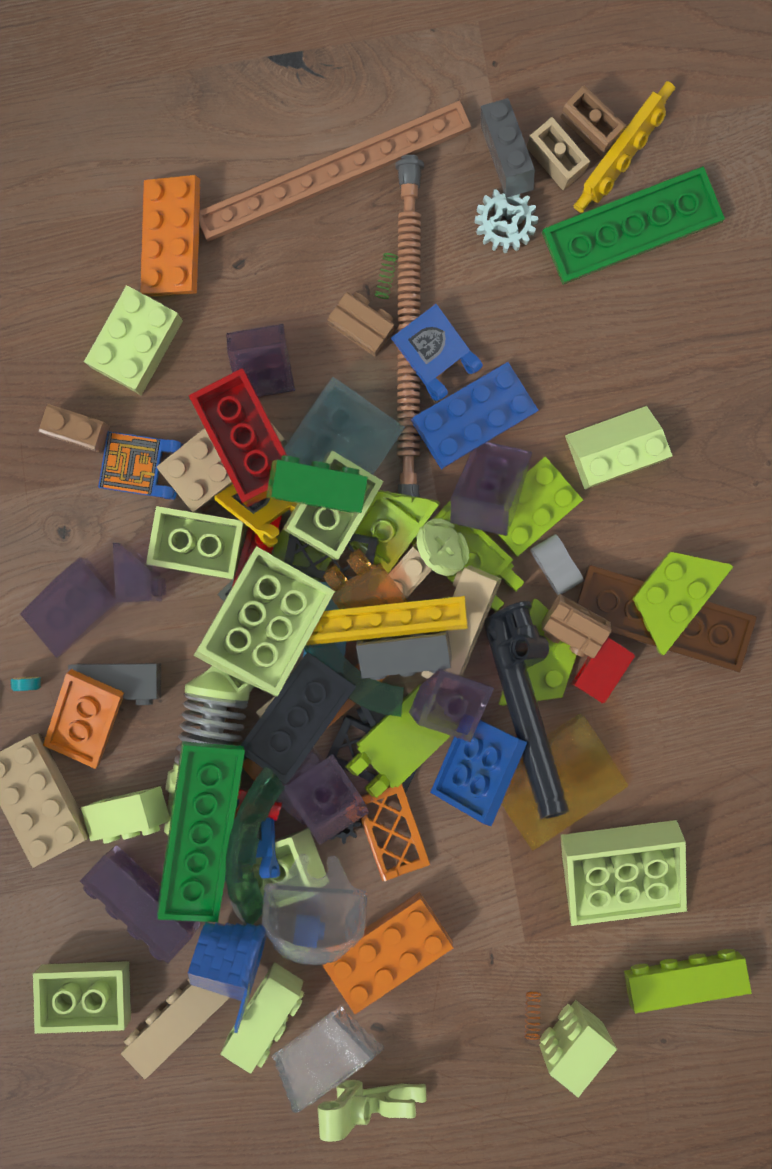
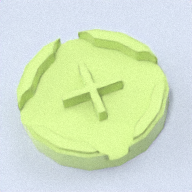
M441 518L431 519L419 528L416 536L420 556L426 565L436 573L444 576L454 575L462 570L468 562L469 549L466 540L461 532L457 534L453 529L455 526L451 522Z

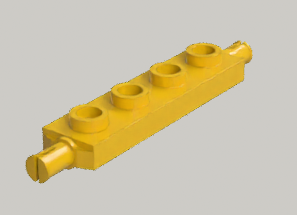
M666 81L658 93L652 92L584 183L583 193L573 205L575 210L583 213L591 201L599 203L604 195L610 193L615 180L621 172H625L628 169L631 159L638 150L646 145L648 137L654 128L660 126L666 115V101L675 91V86L671 82Z

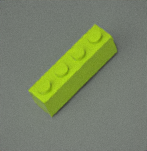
M723 949L717 952L718 955L707 957L706 954H694L688 957L689 960L665 959L660 961V965H633L631 970L624 971L629 1004L636 1014L752 994L746 959L738 951L735 952L734 949Z

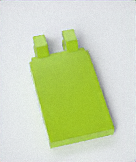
M449 501L433 518H441L451 522L455 526L453 529L457 534L461 532L469 549V559L463 569L470 565L499 577L515 592L524 584V581L511 570L514 567L512 564L513 559L453 502ZM417 537L411 543L413 546L417 543ZM456 574L446 577L453 583ZM495 595L490 608L496 613L504 605V602Z
M419 684L356 743L359 746V753L345 767L352 775L358 776L371 764L379 774L364 789L372 797L377 798L389 786L391 788H398L460 727L422 684Z

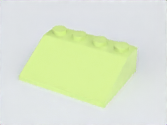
M256 546L194 656L231 676L274 696H278L335 591Z
M677 820L561 835L562 859L571 926L687 911L686 841Z

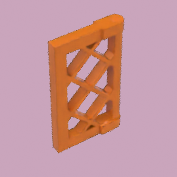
M402 784L398 788H391L389 786L377 798L367 793L353 799L382 881H388L430 865ZM397 794L402 807L401 810L385 804L387 797ZM371 802L380 805L373 820L368 818L364 806ZM382 807L398 814L391 829L376 822ZM401 816L405 817L411 833L410 838L394 831ZM373 826L389 832L383 847L378 846L372 829ZM392 834L407 841L401 856L385 849ZM411 843L415 845L419 855V859L413 861L404 858ZM383 853L398 859L397 865L386 869L382 857Z

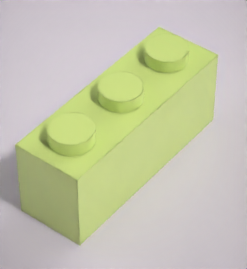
M161 786L102 799L81 807L90 841L102 839L104 844L120 839V835L125 840L140 835V831H142L143 836L160 831L159 825L171 821Z

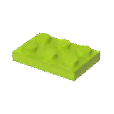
M545 456L479 514L514 555L518 557L582 502L583 499Z

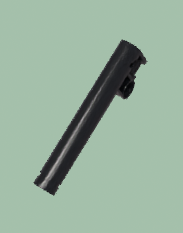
M522 601L511 604L486 618L484 627L516 737L527 742L522 758L535 803L538 805L537 810L540 820L564 815L569 812L567 801L564 800L565 794L527 668L543 661L547 657L549 643L544 636L539 635L537 626L532 623L529 610L532 609L531 602Z

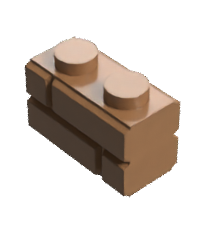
M585 85L564 105L560 116L601 157L613 146L626 127V124L618 117H614V113Z
M346 292L328 317V325L376 357L395 330V324L392 323L393 317L382 309L375 311L369 307L368 304L370 302L363 295L357 292L354 295Z
M48 404L39 427V432L48 437L101 453L110 426L103 421L94 418L90 419L87 416Z
M561 594L557 596L551 609H549L542 621V630L549 640L555 643H559L561 640L570 645L569 649L580 657L588 655L591 658H595L612 630L610 621Z

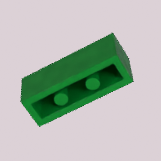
M282 455L281 460L272 461L267 498L349 513H362L368 477L359 475V469L342 467L341 471L329 469L330 464L312 461L311 466L299 464L300 458Z

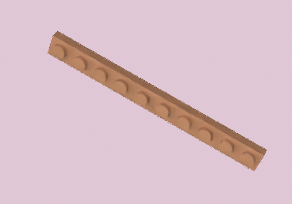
M459 100L202 209L199 212V224L207 242L396 163L404 155L417 154L471 131L470 122Z

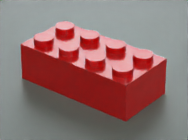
M241 368L188 396L242 503L249 507L267 498L272 461L281 460L282 455H288L247 374Z

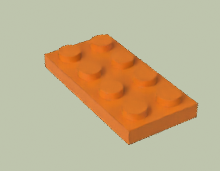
M196 175L144 180L140 293L148 297L197 293L200 178Z

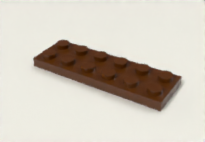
M588 565L577 604L610 621L611 633L657 647L650 631L647 630L643 622L641 612L638 611L633 601V596L644 584V581ZM706 601L668 651L740 672L757 617Z

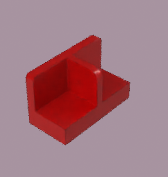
M608 637L595 658L587 657L570 684L584 691L597 701L605 703L635 655Z

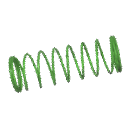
M383 254L386 257L383 258L384 260L395 262L398 259V256L395 254ZM386 255H392L397 258L388 257ZM377 286L378 288H384V289L389 290L388 288H385V287H382V286ZM375 291L376 293L374 295L376 297L381 299H389V296L387 295L389 293Z

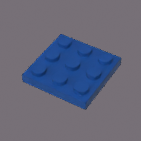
M464 713L459 724L460 728L455 733L430 793L477 821L492 827L527 742L472 715Z

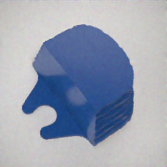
M206 922L201 930L188 970L189 981L193 986L241 1001L234 1026V1033H238L262 957L267 927L262 924L255 926L248 923L246 925L240 923L234 925L230 923L221 924L216 922L212 924Z

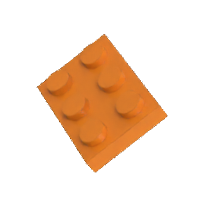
M70 669L65 675L43 746L96 769L101 762L124 692Z

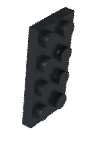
M307 652L285 682L279 695L275 696L240 745L245 749L244 755L287 785L356 686Z

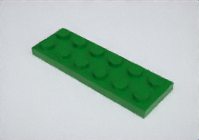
M702 166L546 227L542 230V235L562 285L718 225L725 218L706 170Z
M182 741L157 909V918L160 920L219 921L245 753L243 746Z

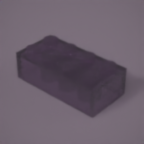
M117 845L109 850L80 880L84 885L83 889L87 895L93 899L98 898L106 906L105 910L112 918L120 919L128 926L127 931L136 940L142 939L149 946L148 950L152 956L159 961L164 960L167 964L194 936L201 924L198 921L158 919L157 909L161 886Z

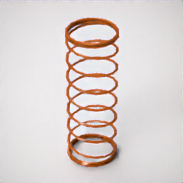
M527 992L526 998L527 996L540 997L541 994L538 992ZM528 1005V1007L539 1006V1005H531V1006ZM528 1011V1012H527V1013H530V1012H531V1013H535V1012L541 1013L540 1011ZM528 1017V1018H527V1019H529V1018H531V1019H537V1018H538V1019H541L540 1017ZM528 1023L531 1025H541L540 1023ZM528 1029V1030H531V1031H540V1029H536V1030ZM526 1034L525 1038L537 1040L540 1039V1035Z

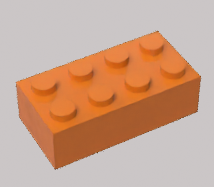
M418 892L323 957L322 966L353 1013L357 1014L454 947L452 939L421 892Z

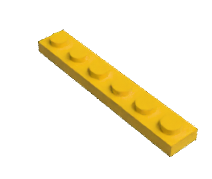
M465 596L324 611L306 645L468 629Z

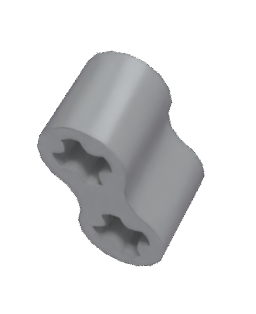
M556 534L530 549L557 595H562L584 581L582 574Z

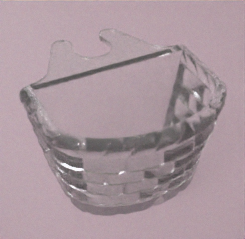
M300 854L282 881L265 885L262 925L267 937L273 943L274 949L283 958L305 965L332 963L345 955L364 936L367 923V891L357 889L350 884L336 856H330L327 859V875L316 879L307 872L308 855Z
M340 1006L271 1056L275 1060V1066L280 1072L279 1076L284 1083L283 1087L287 1092L286 1096L291 1102V1109L293 1112L298 1113L307 1106L312 1105L331 1089L340 1085L372 1061L384 1050V1045L381 1042H377L372 1033L368 1034L365 1028L361 1027L357 1020H354L350 1012L347 1013L344 1007Z

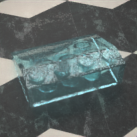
M332 377L328 380L283 447L288 456L300 458L299 464L311 466L312 461L322 462L326 454L333 450L373 475L405 427Z

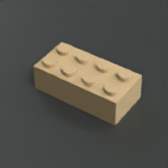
M273 425V427H274V429H275V431H276V433H277V435H278V437H279V439H280V441H281V443H282V445H283V447H284V446L287 444V442L285 441V439L283 438V436L279 433V431H278V430L275 428V426ZM205 428L157 466V469L193 513L200 514L215 502V495L233 484Z
M40 733L31 735L0 751V806L32 868L89 838L83 815L49 749L43 746L44 740Z

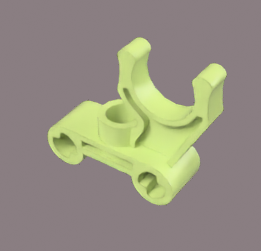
M359 1080L339 1082L336 1085V1101H326L318 1105L320 1139L328 1142L342 1140L347 1137L355 1125H368L372 1113H380L388 1118H415V1102L423 1103L427 1101L426 1085L396 1084L363 1089V1083Z

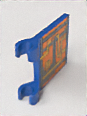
M108 431L98 488L175 500L177 492L172 487L157 485L159 477L157 466L161 463L163 452L173 454L184 444L175 440Z

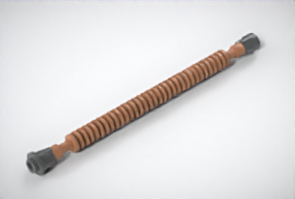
M404 155L401 157V160L395 163V168L398 170L401 199H404V212L398 214V257H400L398 258V294H400L398 295V309H400L398 310V316H400L398 317V331L421 315V311L418 310L421 308V303L419 302L421 296L418 295L421 293V288H419L421 285L419 280L421 278L419 273L421 271V266L419 265L421 263L419 258L421 256V244L419 243L421 241V222L419 221L421 220V214L415 212V199H418V188H420L421 170L424 168V162L418 160L416 155ZM397 348V352L400 353L397 355V360L400 361L397 363V367L401 368L397 370V375L400 376L397 378V382L403 383L397 385V390H400L397 392V397L402 398L397 400V404L402 405L397 407V412L402 413L397 414V419L403 420L397 422V427L401 428L397 429V434L403 435L397 437V442H403L397 444V449L403 450L397 452L398 457H403V473H400L398 493L420 497L417 473H414V457H420V452L414 451L420 449V444L415 442H420V437L414 436L419 435L411 422V419L418 415L415 413L420 412V407L416 406L420 405V399H415L420 397V392H418L420 385L415 384L420 383V377H418L417 373Z

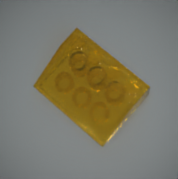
M581 714L576 715L547 735L565 794L564 800L567 801L569 812L558 817L540 820L537 810L538 805L533 797L522 756L501 803L532 851L628 787L603 743L585 716Z

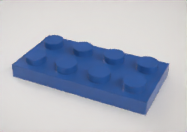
M507 362L414 416L411 422L442 470L534 415L539 410L511 365Z

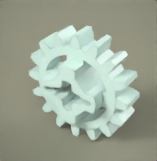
M497 189L493 190L492 199L487 195L484 196V205H478L476 211L480 215L475 216V224L481 225L477 228V235L485 234L483 239L484 245L491 241L493 243L492 250L495 251L498 246H503V252L507 253L509 246H513L514 250L518 251L520 241L525 245L529 243L528 235H534L536 228L532 225L537 224L538 217L532 215L536 210V206L527 205L530 199L529 196L521 199L519 197L520 194L506 198L505 194H500ZM494 207L495 216L487 220L489 211ZM502 216H505L507 220L512 219L511 223L507 224L506 221H501ZM525 220V227L518 233L517 225Z

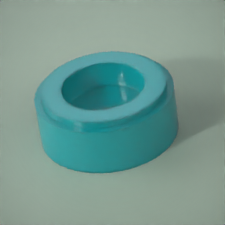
M41 677L11 679V689L13 691L38 690L41 688Z

